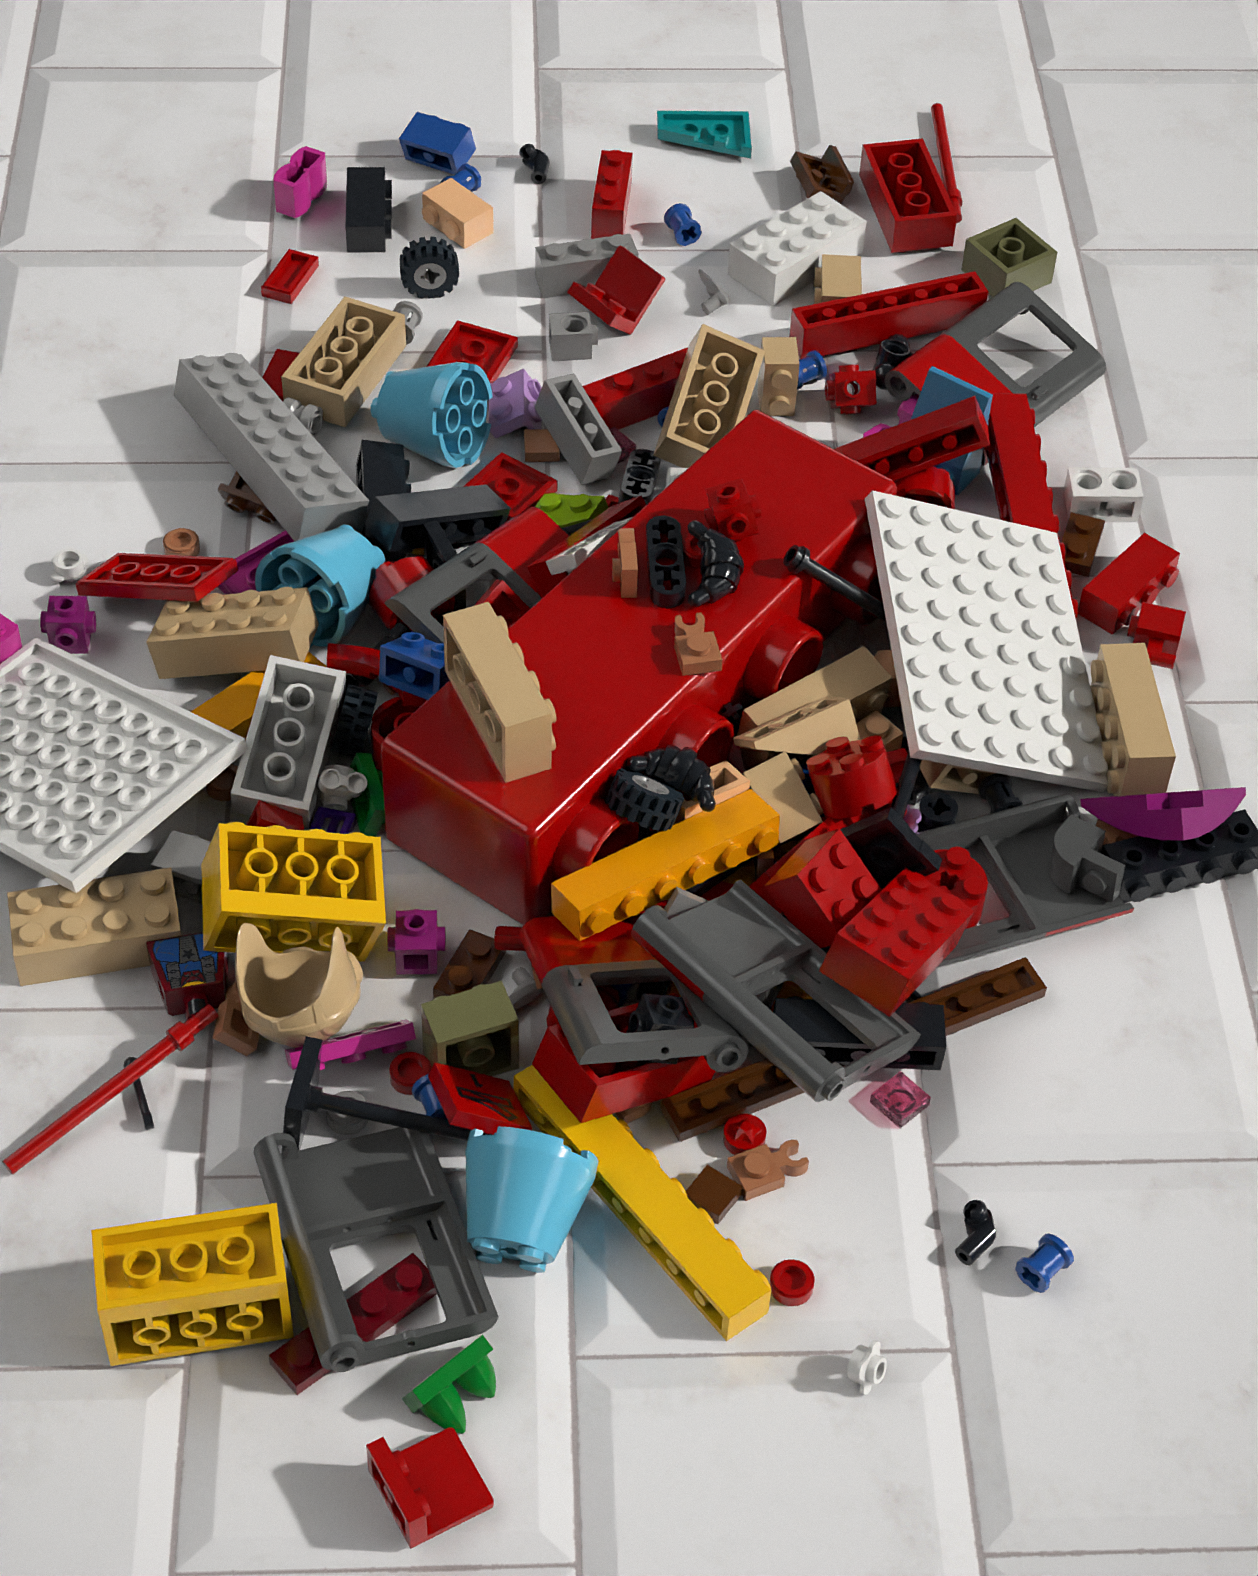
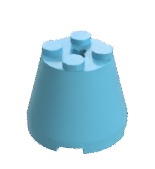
M454 362L397 372L389 371L385 376V381L380 389L378 398H374L371 403L370 410L372 417L377 419L379 430L385 439L396 444H402L404 448L443 466L457 468L464 464L472 465L482 453L492 425L486 423L487 400H490L493 396L489 379L481 367L476 364Z
M343 524L338 528L281 545L267 554L260 561L256 570V591H271L282 587H307L319 623L310 648L313 645L325 647L327 643L337 644L350 632L368 604L370 588L376 579L375 572L385 562V556L379 547L373 546L351 526Z
M498 1126L497 1133H494V1135H483V1131L476 1128L470 1131L465 1150L467 1242H470L472 1248L477 1250L476 1259L490 1264H501L503 1258L520 1261L519 1267L521 1269L544 1273L546 1264L555 1261L595 1180L599 1162L598 1158L588 1150H581V1155L572 1152L570 1147L563 1145L564 1139L541 1132Z

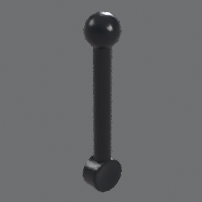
M126 1058L123 1067L125 1068L137 1058ZM139 1078L133 1082L145 1129L149 1130L154 1128V1123Z

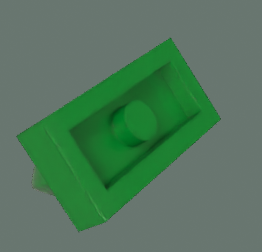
M356 753L350 768L366 777L367 787L359 797L352 798L350 801L354 814H356L360 833L376 837L382 824H385L382 770L375 768L370 753Z
M482 1334L404 1396L402 1400L412 1413L420 1408L432 1422L444 1429L452 1427L456 1433L463 1434L466 1432L465 1410L461 1397L452 1382L456 1380L464 1390L473 1395L493 1398L496 1391V1376L494 1367L487 1356L493 1350V1347Z

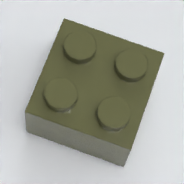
M1014 218L967 238L961 270L964 273L975 271L992 297L1013 282H1021L1032 291H1035L1052 283L1058 252L1019 219Z
M502 980L488 985L480 984L470 990L450 996H439L421 1004L423 1054L430 1061L431 1069L435 1062L488 1076H496L519 1069V1019Z

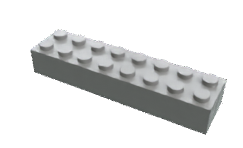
M227 353L224 356L213 357L198 355L194 358L179 359L174 389L175 398L294 541L338 528L343 524L351 526L362 535L369 504L368 498L242 354Z

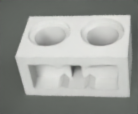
M1068 467L1063 490L1068 520L1070 513L1073 512L1102 519L1105 522H1138L1143 501L1138 468Z

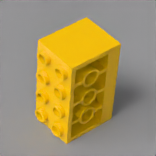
M241 822L218 824L201 864L204 951L236 953L237 933L243 923L255 925L261 933L265 944L275 953H281L286 949L295 947H308L316 951H331L332 936L334 930L338 927L343 934L346 950L352 953L359 962H365L386 924L381 837L366 836L359 832L349 834L328 833L322 829H311L308 831L293 830L279 825L258 827L246 826Z
M277 1203L91 1230L97 1311L110 1366L294 1337Z

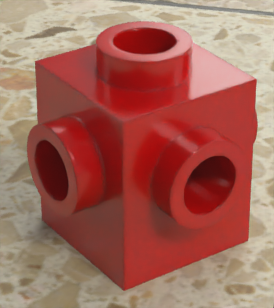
M859 365L839 366V372L829 374L830 380L825 381L826 401H831V408H840V414L861 413V407L877 405L875 370L859 371ZM847 385L852 388V394L847 391Z
M742 478L705 489L710 508L704 509V514L709 529L717 530L735 542L759 533L755 518L762 517L756 495H748Z

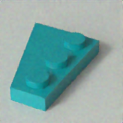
M657 111V138L659 140L751 159L752 145L749 111Z

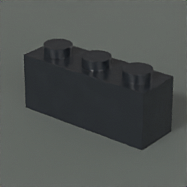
M347 167L345 222L347 253L386 252V239H392V200H386L392 199V180H386L385 167Z

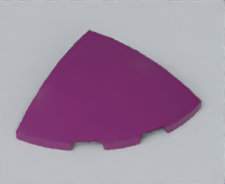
M1246 787L1080 799L1081 807L1117 829L1159 840H1188L1200 837L1222 824L1237 809L1246 796Z

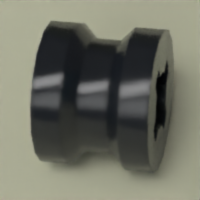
M933 792L925 795L919 804L922 819L917 824L918 832L955 823L958 815L956 800L943 792Z

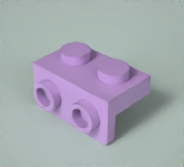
M523 368L490 383L493 398L489 400V423L492 424L490 432L495 438H499L523 426H526L528 429H542V419L535 409L542 388L537 379H532Z

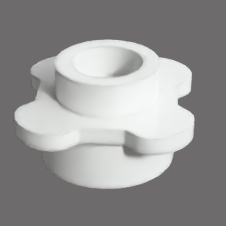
M61 550L52 559L54 571L51 573V578L55 582H74L87 575L85 565L88 564V557L81 554L78 550Z
M873 1340L869 1347L858 1345L848 1362V1379L860 1383V1393L865 1395L871 1391L872 1384H879L882 1381L886 1372L887 1361L880 1354V1342Z

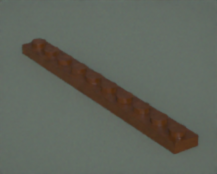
M1024 957L909 1003L926 1002L944 1005L945 1033L947 1036L1043 998L1047 987L1028 959ZM764 1059L662 1099L660 1109L678 1141L682 1142L726 1124L733 1116L743 1113L752 1114L805 1092L768 1059Z

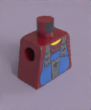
M203 932L146 942L151 972L167 1014L171 1016L185 1014L187 1021L206 1005L210 1004L214 1009H217L226 1000L228 952L204 951Z

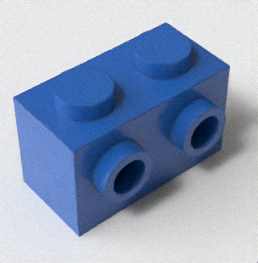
M416 112L399 137L405 160L453 175L458 172V168L461 165L467 164L476 150L470 127L420 112Z
M407 632L402 634L400 638L381 645L379 681L423 699H430L450 681L445 672L444 643H436L425 639L423 634L417 632Z

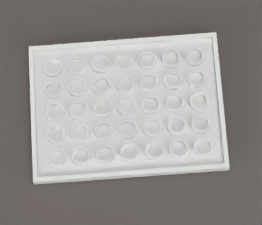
M872 490L865 498L910 758L1104 792L1108 786L1106 776L1108 765L1102 754L1101 733L1096 721V710L1057 533Z
M35 637L0 664V851L77 893L241 757L248 749L246 740L221 726Z

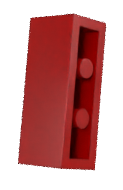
M601 150L592 204L591 239L624 234L632 184V152Z
M1143 533L1083 587L1078 615L1112 635L1123 625L1128 626L1131 616H1136L1141 609L1142 602L1152 604L1164 587L1170 588L1179 575L1177 564L1180 553L1152 536Z

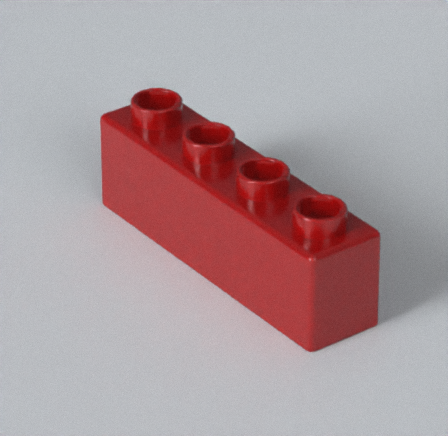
M760 410L750 412L621 527L634 528L638 566L637 598H621L620 582H613L612 559L618 558L619 536L617 531L508 628L512 644L518 643L522 650L524 665L528 671L533 670L538 678L541 695L544 700L550 699L555 709L556 722L552 723V733L555 738L556 749L552 751L551 769L505 783L451 681H449L391 732L381 745L387 839L521 925L534 918L547 917L552 912V882L637 843L639 823H632L627 820L628 818L619 816L615 810H611L608 804L605 803L606 795L617 770L627 768L626 761L629 757L642 755L646 751L666 748L667 745H672L680 749L684 747L693 749L698 754L697 758L704 761L708 767L727 760L733 744L734 729L730 720L722 716L726 712L723 707L726 703L730 702L732 706L740 703L746 709L814 673L821 659L823 642L847 618L860 625L870 624L878 618L803 571L798 574L789 572L787 566L783 564V559L786 552L793 545L804 546L810 550L811 559L883 602L865 498L872 490L897 496L896 483L892 479ZM742 478L748 495H756L762 517L755 518L758 534L748 536L744 540L736 542L739 554L744 560V571L740 576L737 590L714 603L707 602L699 607H692L688 602V597L698 589L702 575H700V569L690 567L684 562L686 590L683 603L675 608H662L655 605L650 598L646 552V525L648 521L653 517L662 515L673 517L680 523L683 543V540L690 535L687 527L691 521L697 520L708 528L704 509L710 507L705 489ZM661 533V543L667 542L666 534ZM666 557L656 560L661 565H672L675 563L673 559ZM671 580L664 581L663 586L665 590H671ZM696 613H702L705 618L704 632L714 631L722 656V671L683 676L674 648L676 636L674 632L675 617L681 615L684 624L694 625Z

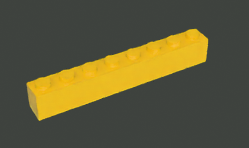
M533 1065L514 1075V1092L527 1116L542 1133L564 1139L563 1145L570 1147L572 1152L581 1155V1150H588L598 1158L597 1172L591 1186L593 1191L726 1342L768 1313L771 1287L767 1278L762 1272L757 1269L753 1270L745 1262L740 1249L734 1241L729 1238L725 1239L716 1230L710 1215L703 1208L697 1209L688 1199L682 1184L676 1178L670 1179L660 1168L655 1154L648 1148L643 1149L634 1139L630 1127L624 1120H617L611 1114L580 1123Z

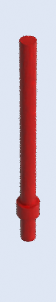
M935 103L931 106V113L943 184L957 213L956 223H959L962 220L960 207L963 201L961 192L957 189L943 106L940 103Z
M208 1004L184 1023L178 1021L165 1031L166 1037L5 1158L2 1163L12 1175L175 1050H184L195 1041L194 1036L219 1017L216 1010Z

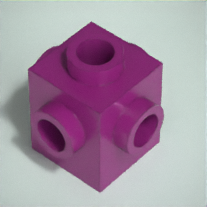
M49 596L47 611H41L40 615L41 632L47 633L49 644L70 654H88L91 633L96 632L95 611H89L87 596Z
M413 909L396 911L395 927H388L387 931L388 952H395L396 975L437 974L438 951H446L445 927H438L437 910Z

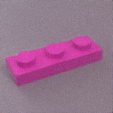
M405 1019L323 1041L320 1070L325 1069L324 1062L341 1058L342 1064L353 1063L365 1059L366 1051L378 1048L382 1049L383 1054L406 1049V1041L416 1039L413 1022ZM303 1046L285 1049L287 1063L292 1070L297 1068Z

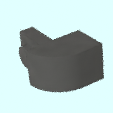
M1070 815L1058 828L1054 836L1049 872L1053 882L1062 891L1070 894L1076 886H1079L1111 903L1118 897L1125 865L1101 854L1105 830L1073 815Z

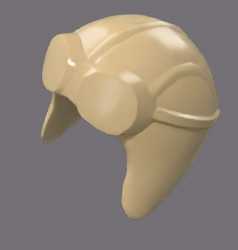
M243 923L237 933L235 976L242 1014L248 1027L273 1042L293 1048L302 1047L306 1036L325 1041L342 1029L359 1001L363 971L356 957L346 950L343 934L338 927H336L332 936L331 951H316L308 947H295L286 949L281 953H275L265 944L261 933L255 925Z

